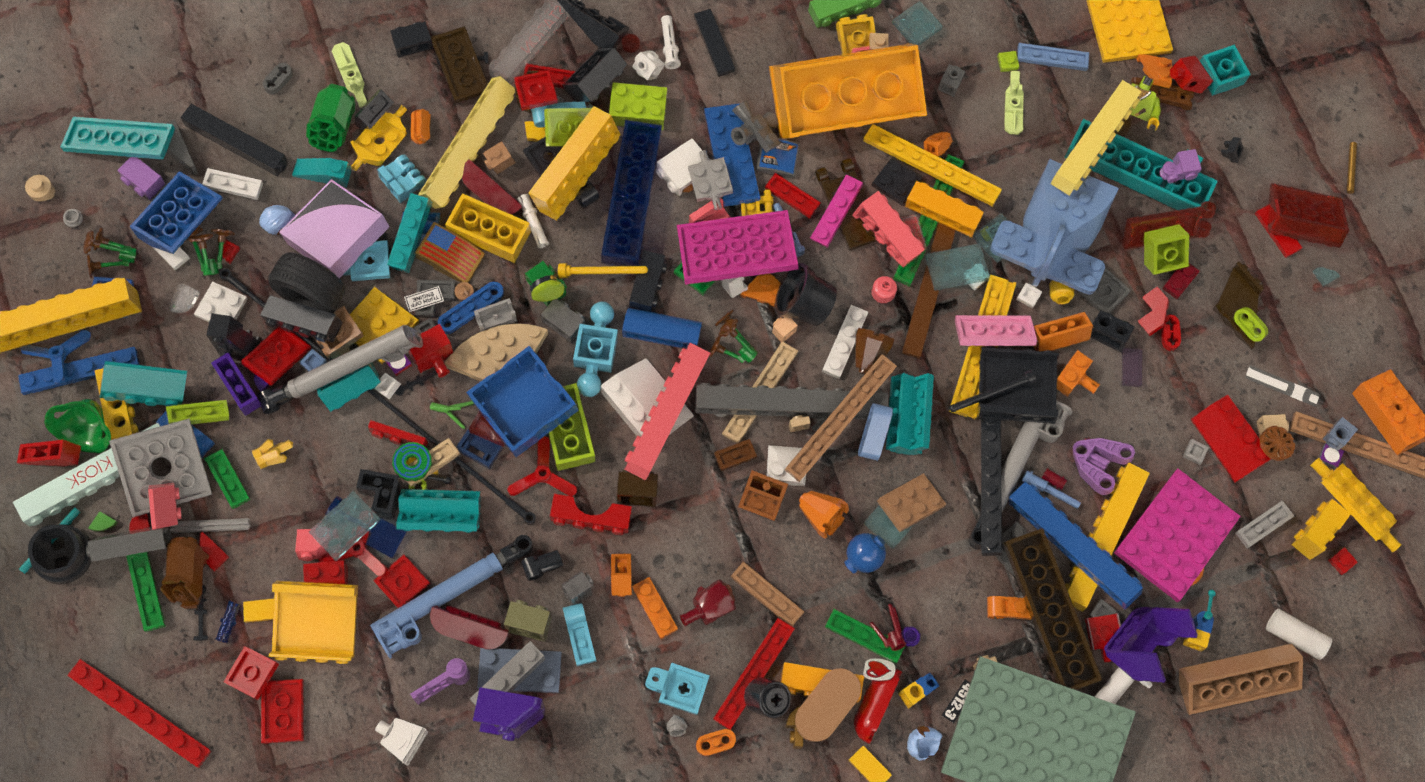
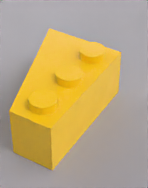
M1333 499L1327 503L1323 501L1316 509L1318 513L1315 516H1310L1305 522L1306 528L1304 530L1300 529L1294 535L1296 540L1292 543V546L1309 560L1325 551L1327 548L1325 545L1329 540H1333L1334 534L1337 530L1341 529L1351 515Z

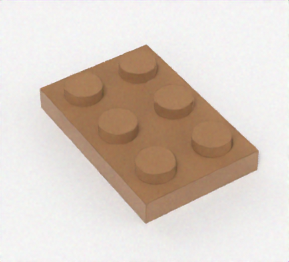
M924 473L877 500L899 532L939 511L946 505Z

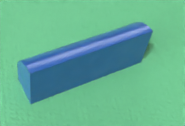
M628 308L623 324L622 337L687 349L689 343L698 346L702 322Z

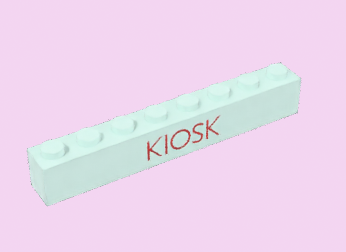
M156 423L145 430L160 427L159 423ZM110 448L13 501L22 521L29 527L38 525L44 518L60 513L61 509L78 503L79 499L86 495H93L98 491L97 489L104 485L113 484L120 475L112 449Z

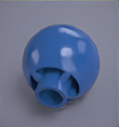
M862 533L855 536L847 546L846 555L848 559L844 562L846 567L852 573H856L858 570L863 573H870L879 569L886 558L884 540L879 535L875 536L870 533Z

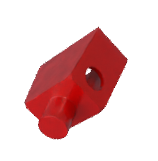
M1196 56L1180 58L1170 69V77L1175 79L1183 90L1202 93L1213 82Z

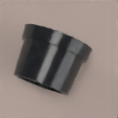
M799 263L798 270L789 271L782 280L775 298V311L780 316L795 318L813 326H818L827 319L834 307L837 297L836 286L815 274L814 270L806 264Z
M64 524L45 526L34 533L29 541L28 556L36 574L49 583L68 584L82 577L91 565V557H88L86 553V545H88L90 539L83 531L74 526ZM63 537L65 548L53 550L52 539ZM61 557H68V566L56 569L55 560Z

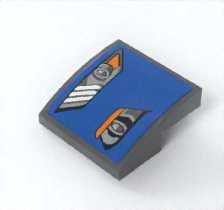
M777 138L781 144L767 153L760 145L756 170L769 175L777 173L791 179L795 176L800 143Z

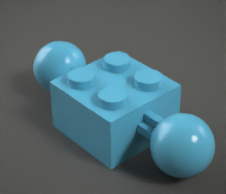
M603 301L595 303L590 310V317L595 323L594 326L580 324L573 364L574 367L586 369V373L582 374L577 381L578 391L585 397H593L601 390V380L597 376V371L612 373L618 330L605 328L614 318V309L609 303Z

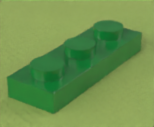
M223 449L205 458L232 509L250 501L246 490Z

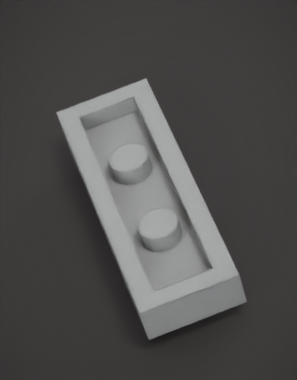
M1281 501L1238 530L1235 534L1248 549L1293 518L1294 515L1286 504Z

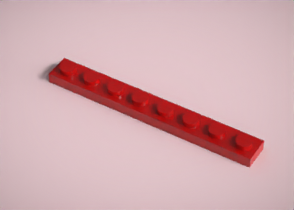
M82 659L76 663L67 675L197 768H200L211 753L210 749Z

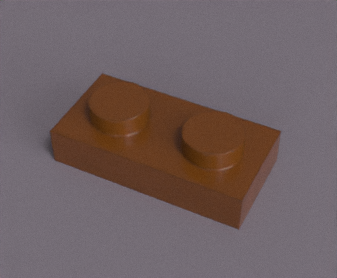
M750 439L714 452V457L720 471L757 458Z

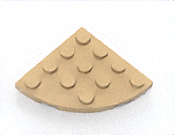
M507 324L489 328L464 341L448 357L445 364L447 368L481 382L487 376L500 370L510 359L526 347L530 346L537 353L548 335V330L529 324Z

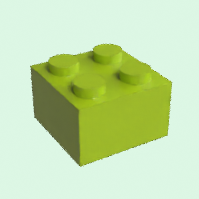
M1180 224L1145 232L1144 265L1153 275L1188 267L1189 234Z

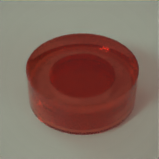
M634 34L624 36L622 39L623 50L627 53L638 51L640 47L639 38Z

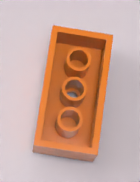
M1391 369L1361 383L1352 393L1396 455L1425 442V414Z

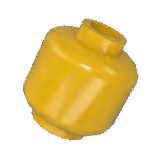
M1051 280L1049 283L1052 301L1063 305L1073 299L1075 293L1073 288Z

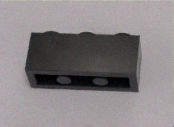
M643 250L639 266H646L648 272L636 275L629 300V308L652 312V308L657 307L659 297L656 294L657 290L661 291L663 285L661 276L662 273H666L668 263L665 262V255Z

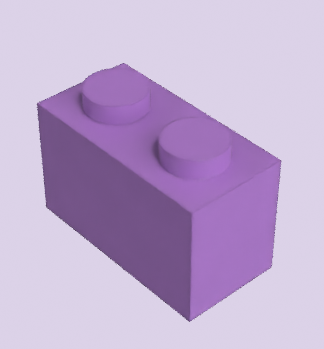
M130 157L117 170L121 175L120 180L125 185H132L134 187L133 190L139 196H145L149 200L165 185L162 177L137 157Z

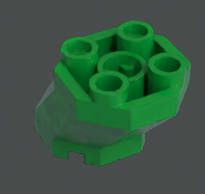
M329 84L318 92L310 120L306 126V137L309 139L308 142L312 147L334 152L345 142L352 115L355 112V98L353 95L350 96L346 87Z

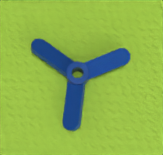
M82 330L60 346L44 348L25 345L21 347V352L27 355L50 358L53 381L60 385L66 379L64 360L67 355L91 339V334L87 330Z

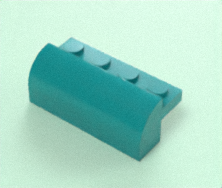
M902 373L891 377L889 407L893 409L887 431L886 450L899 454L917 455L922 454V450L929 449L934 375L927 373L914 377Z
M401 489L399 515L396 522L397 529L404 531L423 530L426 532L432 530L444 532L463 531L466 533L477 531L480 525V491Z

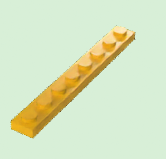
M872 124L864 137V142L992 207L1001 194V188Z

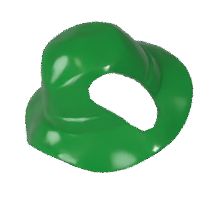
M83 399L81 401L51 407L45 415L44 424L47 430L58 440H66L81 446L80 451L102 453L110 444L111 433L105 425L102 407L94 400ZM55 412H65L59 418L54 416Z

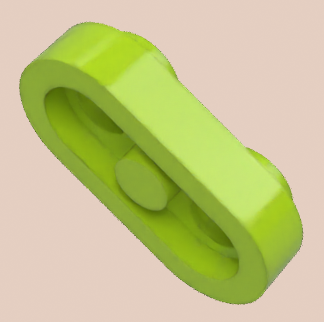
M1243 307L1235 313L1234 320L1236 324L1251 340L1258 342L1268 335L1267 326L1252 309Z

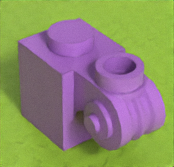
M1196 149L1178 152L1173 162H1166L1160 170V176L1167 180L1168 183H1174L1181 179L1192 180L1196 178L1201 171Z

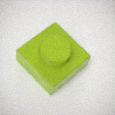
M1016 51L998 53L997 58L1001 72L1019 69Z

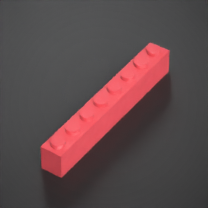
M689 343L687 349L683 347L678 356L681 361L680 363L675 362L671 370L674 373L673 376H668L663 385L666 387L665 392L660 391L656 399L659 402L657 407L652 406L648 414L651 419L649 422L645 420L640 430L643 432L642 436L637 435L632 445L636 448L634 452L629 451L625 459L627 465L624 470L644 480L647 479L710 352L692 343Z

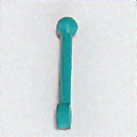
M1212 589L1208 591V607L1204 614V617L1208 620L1213 616L1211 608L1213 597L1216 595V592Z

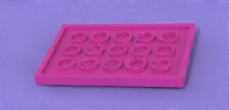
M788 210L677 225L685 285L798 270Z
M1177 468L1114 553L1178 603L1241 516Z

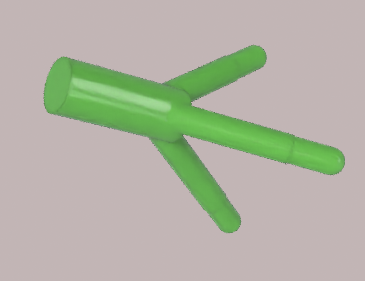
M469 401L448 406L432 402L430 410L446 413L462 429H465V425L450 411L461 410V407L474 405V403Z

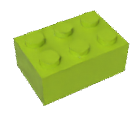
M612 83L609 114L612 116L616 126L664 130L667 87Z

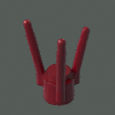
M888 604L895 631L888 633V638L886 639L873 622H870V625L883 641L885 648L891 647L892 651H897L904 648L906 642L902 635L896 608L892 607V604Z

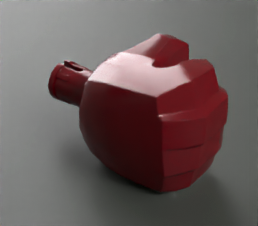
M721 579L711 583L707 588L699 587L693 598L695 608L681 614L680 619L685 627L699 619L705 625H708L734 611L736 604L732 588Z

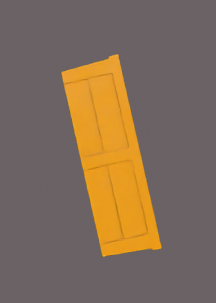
M912 43L769 66L776 117L778 119L779 138L782 139L927 116L918 45Z

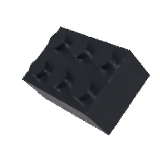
M615 48L597 49L562 86L575 102H593L599 98V93L602 90L607 89L612 84L611 81L615 77L620 76L624 72L623 69L627 66V63Z

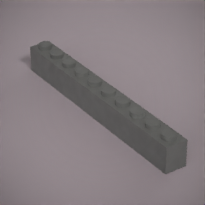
M702 383L697 385L695 389V413L783 417L803 415V417L809 416L810 418H828L850 391H845L842 388L834 390L815 388L814 390H808L806 387L788 389L786 386L769 388L768 386L761 385L756 388L749 385L731 387L729 384L711 386L709 383ZM877 390L853 419L867 420L873 403L888 407V393Z

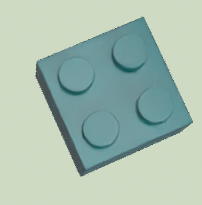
M1235 44L1203 55L1200 59L1201 64L1213 80L1208 86L1212 96L1244 85L1251 75Z

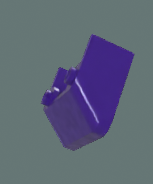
M1139 607L1130 613L1105 645L1104 650L1106 656L1133 680L1164 683L1166 679L1157 653H1152L1157 645L1171 646L1178 637L1197 638L1198 634L1190 609Z
M480 687L473 721L481 723L479 732L503 736V740L514 741L515 738L521 737L544 718L546 709L543 700L540 698Z

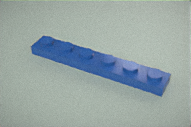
M130 347L65 363L66 379L60 385L53 381L52 367L20 374L18 377L21 393L27 395L96 378L95 370L104 368L105 361L140 365L137 349Z

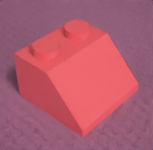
M174 483L149 485L148 493L152 530L178 525V519H182L181 507L176 505V500L180 499L179 487L175 488Z

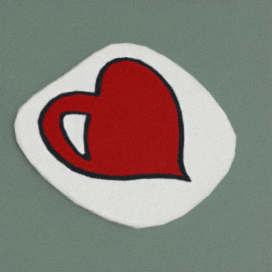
M874 658L868 659L865 662L863 675L867 679L877 681L888 680L895 674V665L888 660Z

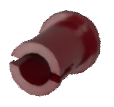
M1049 468L1046 469L1041 479L1056 486V489L1059 488L1061 490L1067 482L1064 475L1062 477Z

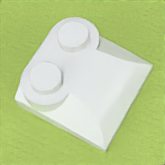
M769 445L767 476L788 485L805 486L806 475L798 482L784 470L802 448Z

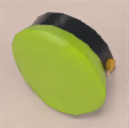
M557 274L544 276L533 282L530 286L532 299L537 302L558 299L565 289L564 285L557 281Z

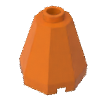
M814 491L805 492L799 499L800 509L817 533L824 539L827 538V534L829 536L834 534L845 519L842 516L843 512L847 514L849 511L848 503L844 500Z

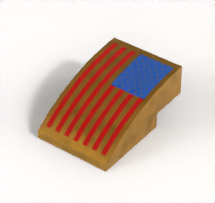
M433 222L415 252L417 259L433 266L434 270L460 283H469L485 256V253L476 246Z

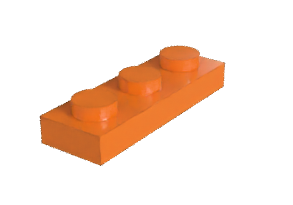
M650 577L632 586L660 640L678 630Z

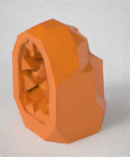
M939 132L929 136L924 141V150L937 157L942 156L950 148L952 143L951 134Z

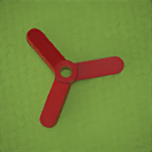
M544 436L537 442V468L535 472L508 486L507 491L511 496H515L539 482H546L568 496H574L577 493V487L550 471V440L548 437ZM540 472H546L545 476H540L539 474Z
M368 511L362 514L355 539L349 546L325 553L319 558V562L339 561L354 556L359 558L376 575H385L387 567L365 546L373 522V514Z

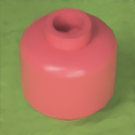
M888 276L877 278L871 290L873 298L879 303L891 302L897 291L896 282Z

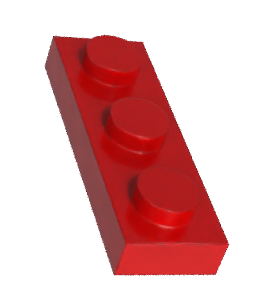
M370 420L368 429L372 433L371 435L376 438L382 439L385 437L398 445L408 442H417L425 447L428 445L425 437Z

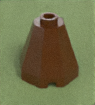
M858 328L855 336V368L859 369L858 373L865 375L882 354L886 357L895 339L881 333H874L875 331Z

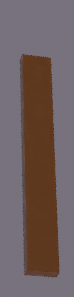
M939 222L901 353L920 359L956 231Z

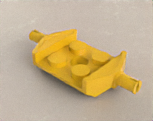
M401 105L393 114L385 112L371 129H365L355 142L351 141L352 148L357 155V159L350 166L353 170L357 171L363 163L381 166L404 139L407 132L401 122V117L407 111L405 107ZM377 138L385 139L382 144L375 143Z

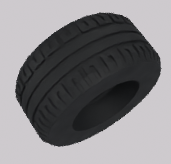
M288 252L281 255L268 276L270 287L283 299L330 313L335 312L345 295V285L333 272L318 262L297 253Z

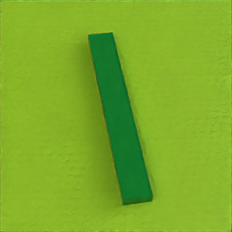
M949 154L945 160L961 169L965 162ZM937 179L933 189L944 191L950 196L953 187ZM921 214L918 226L925 250L905 267L899 264L893 280L909 287L911 286L938 224L937 221Z

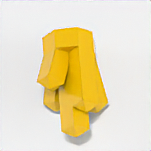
M267 439L259 448L252 450L260 469L286 462L287 457L280 453L293 448V442L287 440L273 446V440Z

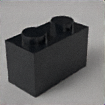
M425 21L415 22L409 26L390 30L398 58L433 49Z

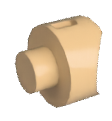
M34 175L26 182L25 190L32 200L46 201L54 197L55 187L46 176Z

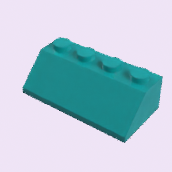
M105 361L99 398H104L106 401L122 400L129 404L139 402L145 403L148 406L181 405L187 371Z

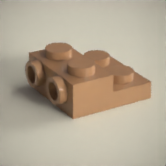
M344 306L333 313L343 322L334 342L325 341L323 343L316 340L319 345L322 344L324 346L322 351L328 359L330 357L335 359L349 352V346L364 337Z

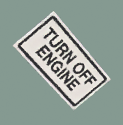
M439 286L404 297L409 312L444 301Z

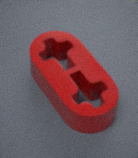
M1167 315L1166 323L1170 321L1174 325L1171 330L1169 324H1165L1161 328L1162 345L1166 350L1174 351L1181 344L1180 322L1176 316ZM1170 337H1172V341L1175 342L1174 345H1171V342H1168Z

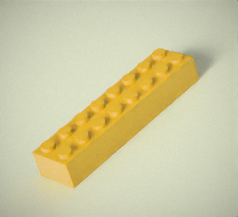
M115 278L111 282L97 283L93 287L77 289L73 293L66 295L59 294L49 300H39L35 304L28 306L21 305L11 311H0V353L142 312L138 291L125 278Z

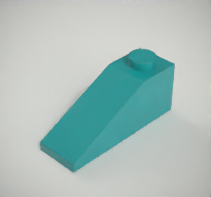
M332 158L297 159L292 176L326 184L332 179L340 186L347 188L352 171L347 161Z

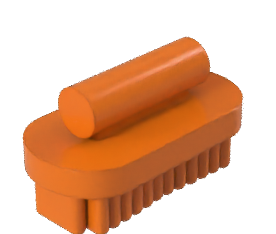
M425 109L415 110L411 114V140L419 145L426 143L430 139L431 114Z

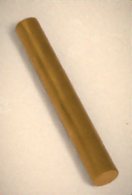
M1351 142L1349 146L1347 193L1349 194L1354 193L1356 142Z

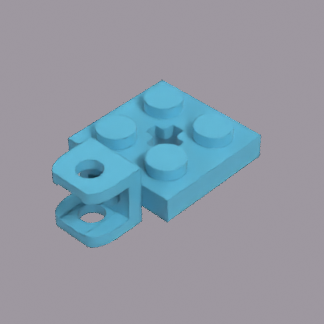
M375 241L362 252L356 262L342 276L351 275L352 281L390 278V267L387 265L389 260L388 241ZM368 257H372V260H375L370 265H368V263H365V261L368 260Z
M671 663L669 671L656 667L651 668L645 686L652 691L661 693L659 703L697 715L710 675ZM652 677H657L659 681L654 682ZM687 684V688L690 691L689 693L681 694V690L678 687Z

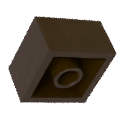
M626 470L619 472L617 504L656 507L658 474L650 471L647 479L644 480Z

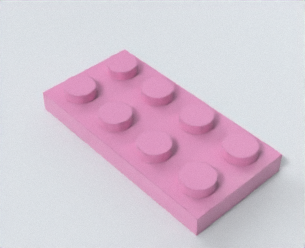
M955 316V325L960 345L1036 346L1037 338L1031 316Z

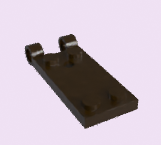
M848 158L840 161L841 169L845 176L848 175L859 180L852 160ZM822 167L816 169L815 174L827 202L830 204L845 176L830 181L827 169ZM863 188L859 191L839 227L849 251L877 241L875 233L872 230L867 231L863 227L864 222L860 218L856 219L853 216L859 205L867 199Z

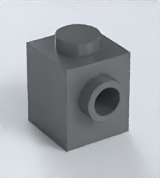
M949 64L940 81L938 90L954 97L963 80L965 71Z

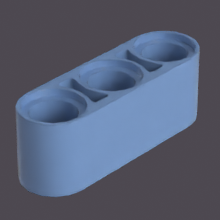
M875 403L871 405L859 445V457L879 460L892 417L893 409L891 407Z

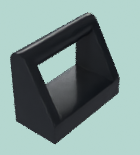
M379 89L355 115V125L359 129H371L394 102L382 89Z

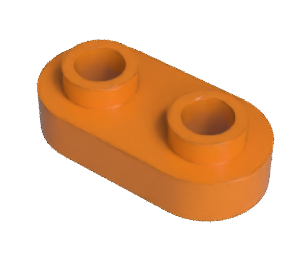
M722 729L702 735L696 742V750L702 756H710L730 750L735 745L736 736L729 729ZM728 737L729 743L724 744L722 738ZM708 743L710 748L705 750L702 748V744Z

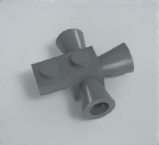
M747 100L732 110L744 123L741 127H736L731 132V138L735 144L743 145L746 143L748 145L758 140L766 153L781 144L772 129L778 126V119L774 113L766 112L763 116L761 114L753 116Z

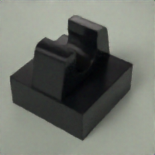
M1233 137L1232 141L1224 142L1225 148L1228 149H1221L1223 157L1230 158L1231 162L1238 163L1244 147L1239 137Z

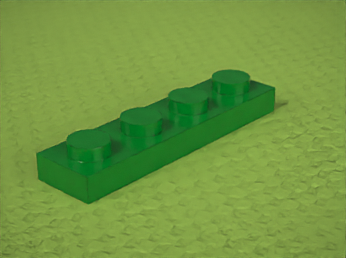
M148 552L126 555L144 632L166 627Z
M833 609L824 627L897 664L904 650L902 648L892 651L891 647L885 648L883 641L873 628L836 609Z

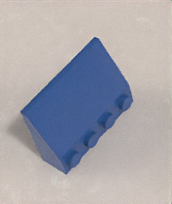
M179 171L130 225V228L138 239L151 247L174 254L223 197Z

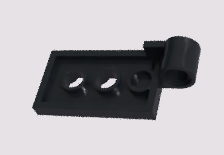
M545 136L523 149V153L539 177H541L563 146L546 147ZM551 153L554 158L551 161H547L543 155ZM587 179L586 184L581 187L575 198L581 207L585 208L599 200L600 196L593 184Z

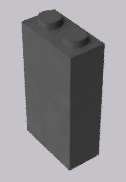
M170 526L152 530V527L96 537L88 541V545H86L87 556L91 557L92 562L165 549L172 539Z

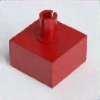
M438 324L420 334L423 346L409 349V354L420 373L434 367L439 378H442L450 373L444 361L454 352L451 342L441 325Z

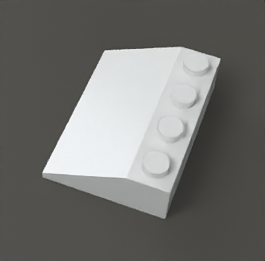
M645 358L601 385V393L634 434L642 436L643 432L640 430L645 420L650 421L651 417L648 414L652 406L657 407L659 402L656 399L660 391L665 392L666 387L663 386L665 380ZM685 404L670 434L694 416Z

